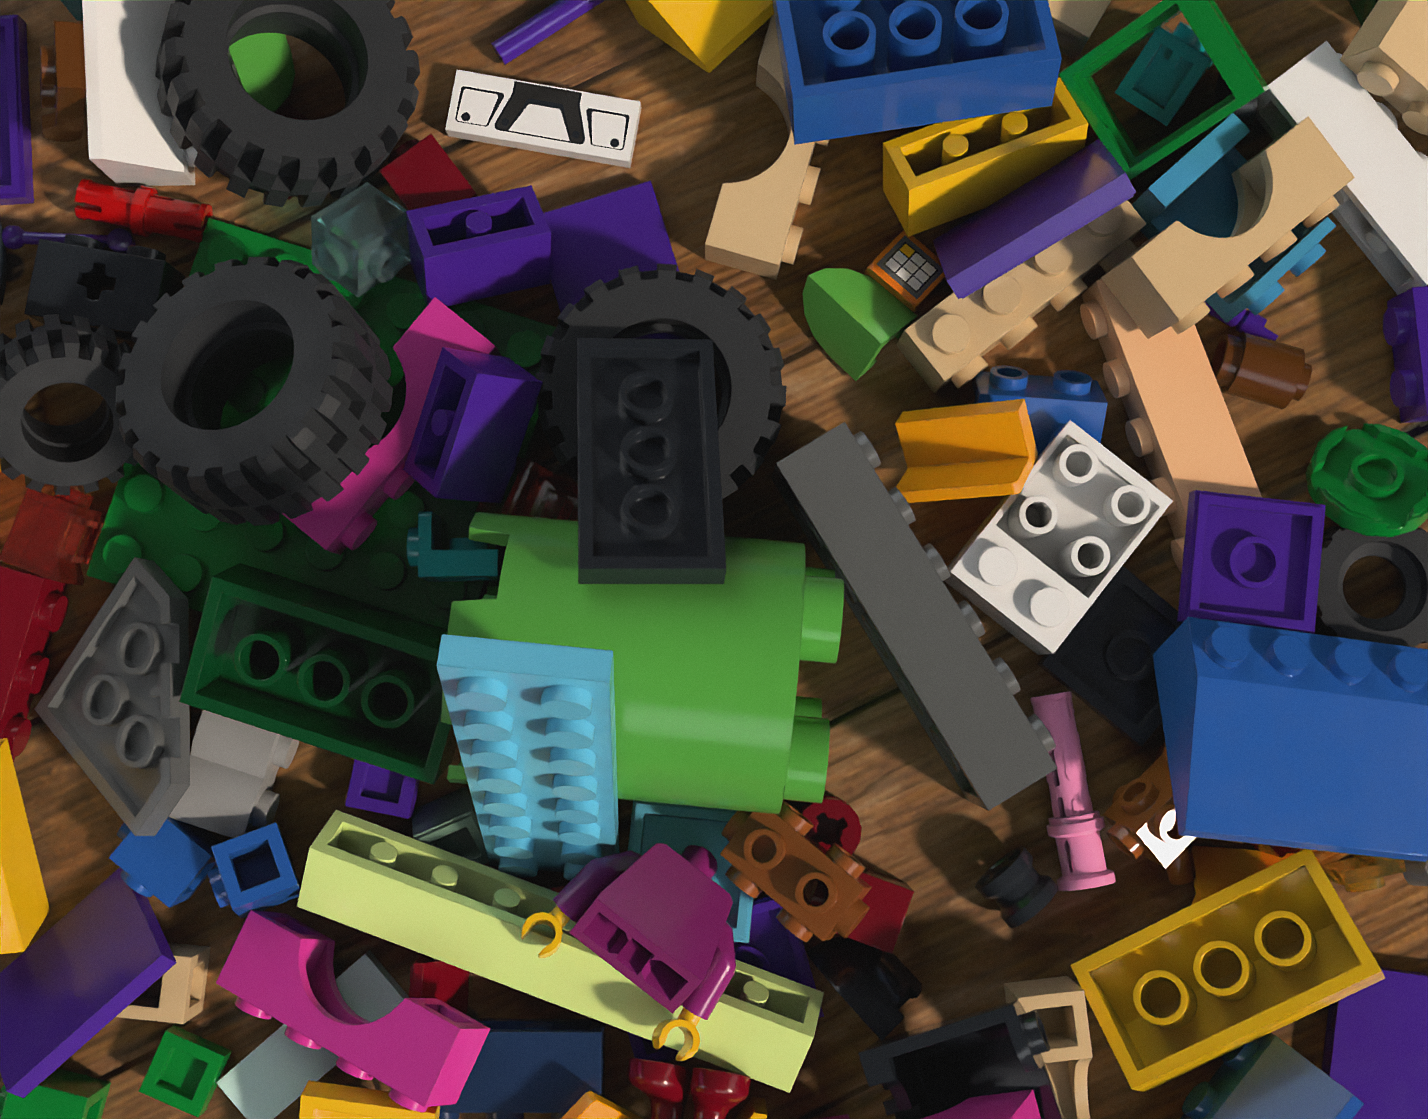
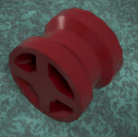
M824 795L822 803L806 802L801 806L799 812L814 825L807 833L813 839L819 837L816 841L826 850L833 843H836L850 854L855 852L861 840L862 827L858 815L849 804L836 796Z

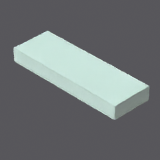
M370 950L335 979L339 992L346 1004L357 1015L370 1022L384 1017L405 998H409ZM283 1024L216 1083L246 1119H274L301 1096L308 1080L318 1081L336 1065L339 1056L324 1047L312 1049L292 1041L284 1034L287 1025Z

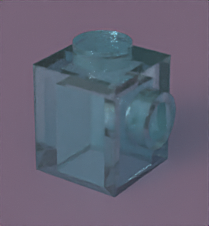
M370 183L363 184L311 216L312 265L325 278L336 281L356 297H360L379 283L391 280L399 270L410 264L406 211L408 210Z

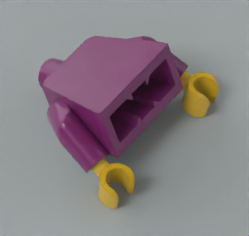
M656 843L643 855L629 850L595 858L587 863L553 898L556 906L549 913L539 912L528 917L523 924L521 939L523 940L536 925H547L553 930L555 934L554 940L538 954L539 958H546L556 953L562 940V928L572 920L576 924L569 932L571 935L667 1010L674 1013L680 1005L683 1006L677 1019H666L660 1022L652 1035L653 1047L660 1049L671 1029L678 1027L682 1030L685 1042L675 1058L677 1061L687 1060L698 1051L700 1037L696 1026L701 1018L708 1020L736 971L733 929L727 922L733 901L730 893L712 880L718 868L714 855L709 850L698 845L687 846L680 855L668 845Z

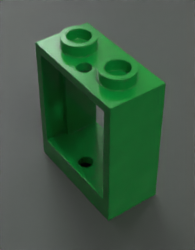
M1162 0L1059 73L1085 119L1088 120L1098 138L1125 171L1129 180L1270 89L1215 0ZM1182 13L1232 94L1140 154L1091 75Z

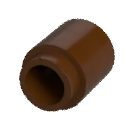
M1246 332L1240 333L1238 337L1224 334L1215 349L1210 364L1223 393L1281 410L1286 408L1292 399L1299 401L1303 397L1312 374V366L1305 363L1304 349Z

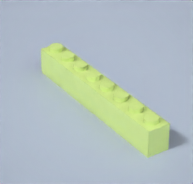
M335 810L309 847L297 907L651 1041L657 1025L666 1019H677L683 1009V1006L680 1005L674 1013H671L571 935L569 932L576 924L572 920L562 928V940L556 953L550 957L539 958L538 954L554 940L555 934L553 930L547 925H536L522 940V927L527 918L534 913H549L556 906L553 898L558 894L557 892L339 810ZM736 960V971L708 1020L701 1018L696 1026L700 1037L698 1051L693 1057L790 1093L814 1039L824 992ZM678 1027L671 1029L663 1045L680 1051L685 1042L682 1030Z

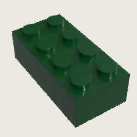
M242 563L212 576L179 702L433 785L452 763L457 746L453 726L441 722L443 689L436 666L442 634L447 635L448 630Z

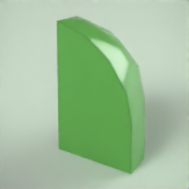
M254 34L238 40L229 47L227 52L228 60L239 84L260 105L275 112L289 97L295 77L292 53L285 34Z
M824 268L808 275L802 293L804 315L814 338L825 352L855 381L877 362L875 358L883 346L894 337L899 339L904 330L917 317L914 312L872 277L848 268Z

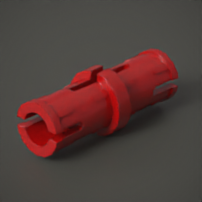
M87 178L79 182L74 201L85 203L84 207L77 205L74 208L78 219H90L128 227L131 229V233L136 236L147 238L149 234L157 233L195 241L198 244L202 242L203 233L208 220H204L205 217L211 218L213 216L212 206L207 203L199 204L158 195L155 188L141 185L137 190L93 182Z

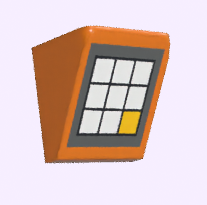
M905 230L873 260L865 272V275L872 277L914 313L945 279L939 258L913 235L908 237Z

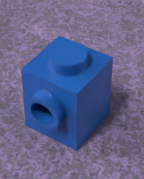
M168 816L155 836H135L127 825L123 823L117 832V836L123 841L110 855L109 859L123 869L120 877L131 889L145 897H152L154 895L170 908L190 899L208 877V870L214 869L217 866L211 846L222 842L204 828Z
M276 822L211 846L218 867L208 870V876L220 908L231 905L232 910L243 919L248 916L250 910L263 911L299 897L301 885L284 836Z

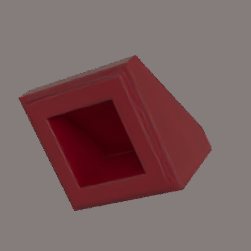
M422 954L411 965L409 998H437L460 1012L467 1014L470 972Z

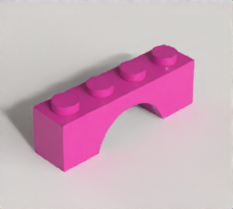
M434 297L393 346L403 367L406 380L405 403L396 425L379 442V445L375 444L368 448L365 453L370 459L358 476L351 472L340 483L344 490L327 502L321 497L311 503L313 511L293 519L282 513L327 551L341 555L347 547L352 551L357 549L375 529L377 520L373 518V515L387 498L390 497L393 500H397L415 481L403 468L442 347L502 356L493 343L436 297Z
M250 910L216 981V984L238 996L235 1005L239 1009L262 1019H271L273 1017L287 1025L284 1034L292 1041L312 1049L324 1047L339 1056L336 1065L342 1071L360 1079L373 1080V1078H376L391 1087L389 1097L405 1108L417 1112H426L428 1107L454 1105L457 1103L491 1028L437 998H405L384 1017L373 1022L363 1019L346 1004L337 987L333 967L334 940L286 913Z

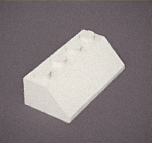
M82 0L89 159L118 186L195 185L196 166L194 161L198 152L193 146L186 150L179 148L170 133L174 116L167 117L161 113L157 98L160 80L155 77L156 60L171 4L175 3V0Z

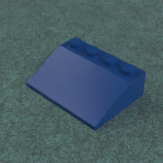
M772 0L794 145L1052 106L1062 57L1048 0Z
M1187 617L1153 654L1179 835L1426 862L1428 860V649Z

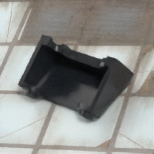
M1019 1001L885 1038L883 1041L878 1040L858 1053L869 1087L882 1084L886 1091H891L892 1095L883 1102L887 1116L895 1114L896 1119H921L945 1111L971 1097L1030 1089L1034 1091L1041 1119H1064L1041 1054L1050 1051L1044 1025L1036 1010L1026 1013Z

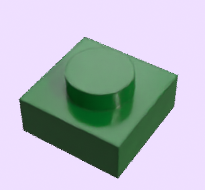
M173 1025L165 1030L138 1092L195 1117H199L206 1111L217 1087L216 1082L220 1080L232 1050Z

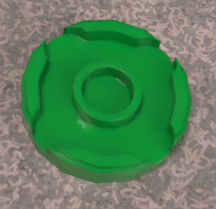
M1364 423L1362 429L1346 431L1348 425L1334 429L1318 442L1305 473L1308 493L1315 504L1326 505L1325 515L1339 526L1365 536L1394 537L1416 530L1428 519V449L1426 446L1403 431L1382 424Z

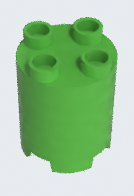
M485 512L475 514L469 526V540L506 547L500 581H489L487 594L483 596L482 600L452 601L447 635L612 650L614 658L618 799L779 814L783 800L822 803L828 767L830 721L828 718H822L821 698L796 696L799 661L836 663L843 619L844 579L835 578V569L806 567L804 543L725 536L727 569L724 584H578V521ZM442 690L441 722L452 725ZM460 760L458 765H449L447 780L450 783L468 784L462 760Z

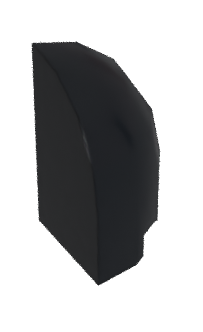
M842 936L822 941L806 951L824 977L881 1041L904 1018L899 1009L910 998H917L921 993L922 983L893 953L885 952L848 937L844 939Z

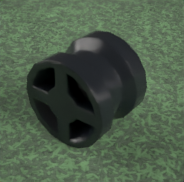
M1023 846L1015 848L1000 858L981 876L975 885V888L985 899H994L1001 907L1000 917L1010 928L1018 927L1035 916L1051 901L1058 891V886L1051 877L1040 875L1032 866L1033 856Z

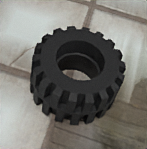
M59 314L43 315L45 325L33 328L30 320L27 319L15 324L17 337L14 339L9 338L4 333L0 335L1 472L12 480L23 474L25 476L26 488L41 492L44 484L54 485L55 495H70V486L83 485L85 494L99 490L98 480L104 477L115 483L125 476L123 463L126 462L133 466H136L138 463L133 458V450L124 443L119 430V418L122 416L116 412V386L124 385V380L118 376V369L123 353H131L132 349L126 341L118 344L115 332L103 324L96 332L91 331L88 318L74 315L72 324L64 325L60 324ZM58 383L81 384L95 390L103 397L101 405L89 418L67 426L43 423L32 417L24 409L34 394L45 387Z

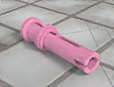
M1069 691L1031 698V704L1033 705L1034 714L1043 722L1056 745V748L1048 753L1056 764L1057 769L1046 775V779L1049 785L1054 816L1048 819L1047 832L1048 836L1054 837L1056 840L1062 876L1057 879L1058 890H1082L1116 882L1114 871L1106 867L1100 830L1105 828L1104 817L1100 816L1099 811H1093L1091 797L1089 796L1085 765L1074 717L1072 693Z

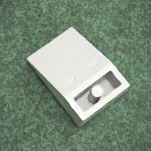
M1069 420L1038 456L1021 492L1015 495H1005L947 566L951 577L946 579L945 582L1037 655L1054 654L1173 500Z

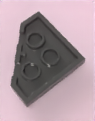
M134 557L34 710L135 836H155L190 786L189 705L179 702L189 666V599L155 561Z

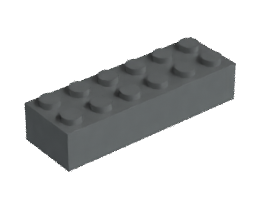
M843 422L777 462L771 480L825 568L835 569V578L844 579L845 601L967 801L989 811L1057 769L1056 764L1048 753L1056 748L1055 742L1036 714H1032L1027 718L1013 695L1021 691L1005 661L1001 657L992 661L978 639L985 634V629L973 608L966 600L957 604L943 581L951 576L938 551L930 543L922 547L910 529L909 524L916 521L905 497L896 487L887 491L874 468L881 465V461L873 445L862 431L853 435L846 423Z

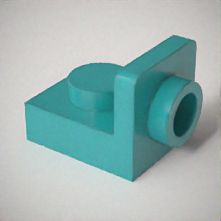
M1182 21L1178 23L1174 30L1167 26H1162L1153 33L1115 93L1165 126H1169L1205 72L1210 70L1214 63L1191 26Z
M419 511L418 527H410L408 530L409 566H418V577L428 582L500 581L505 555L498 549H489V543L469 540V538L450 539L449 550H441V517L433 511Z

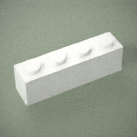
M1325 41L1268 85L1270 89L1258 96L1255 118L1271 138L1275 140L1309 116L1355 177L1333 195L1340 205L1332 211V214L1397 295L1412 287L1427 286L1428 157L1414 150L1398 130V124L1393 113L1384 104L1376 102L1368 91L1358 83L1357 75L1340 61L1342 54L1336 53L1330 44Z

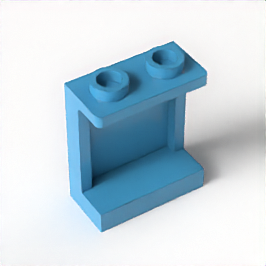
M1234 113L1227 117L1155 181L1132 204L1133 208L1146 222V225L1140 231L1148 240L1175 221H1179L1193 231L1206 236L1217 238L1230 237L1238 214L1237 192L1231 174L1247 162L1234 147L1250 132L1248 127ZM1328 216L1315 227L1306 228L1300 222L1291 230L1297 237V240L1291 246L1266 263L1260 257L1256 258L1248 265L1255 274L1251 279L1222 299L1215 292L1205 301L1226 323L1246 308L1256 316L1283 293L1285 289L1278 280L1288 270L1295 277H1298L1326 252L1319 242L1336 225Z

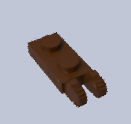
M54 20V45L40 44L41 107L55 109L53 113L41 115L42 136L54 142H70L82 138L84 124L86 77L83 24Z

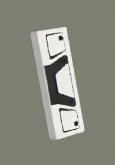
M456 70L445 130L449 137L631 168L641 114V102Z

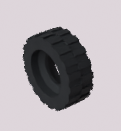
M1339 525L1324 531L1315 634L1415 647L1420 643H1427L1428 532L1420 527L1414 531L1394 537L1365 536ZM1365 556H1377L1388 560L1397 568L1403 580L1404 589L1400 604L1392 613L1378 619H1370L1357 614L1348 605L1343 594V579L1346 571L1355 561Z

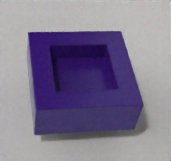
M355 759L345 806L409 819L413 817L420 780Z

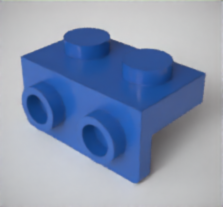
M1001 365L992 367L990 372L981 371L972 380L975 394L974 404L1025 398L1038 456L1069 420L1101 443L1108 402L1098 381L1093 380L1085 373L1073 370H1060L1055 372L1054 376L1029 375L1027 371L1018 367Z

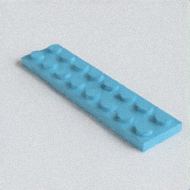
M442 634L436 666L490 866H499V871L519 878L535 877L538 870L561 872L566 880L571 881L591 860L619 853L613 651Z

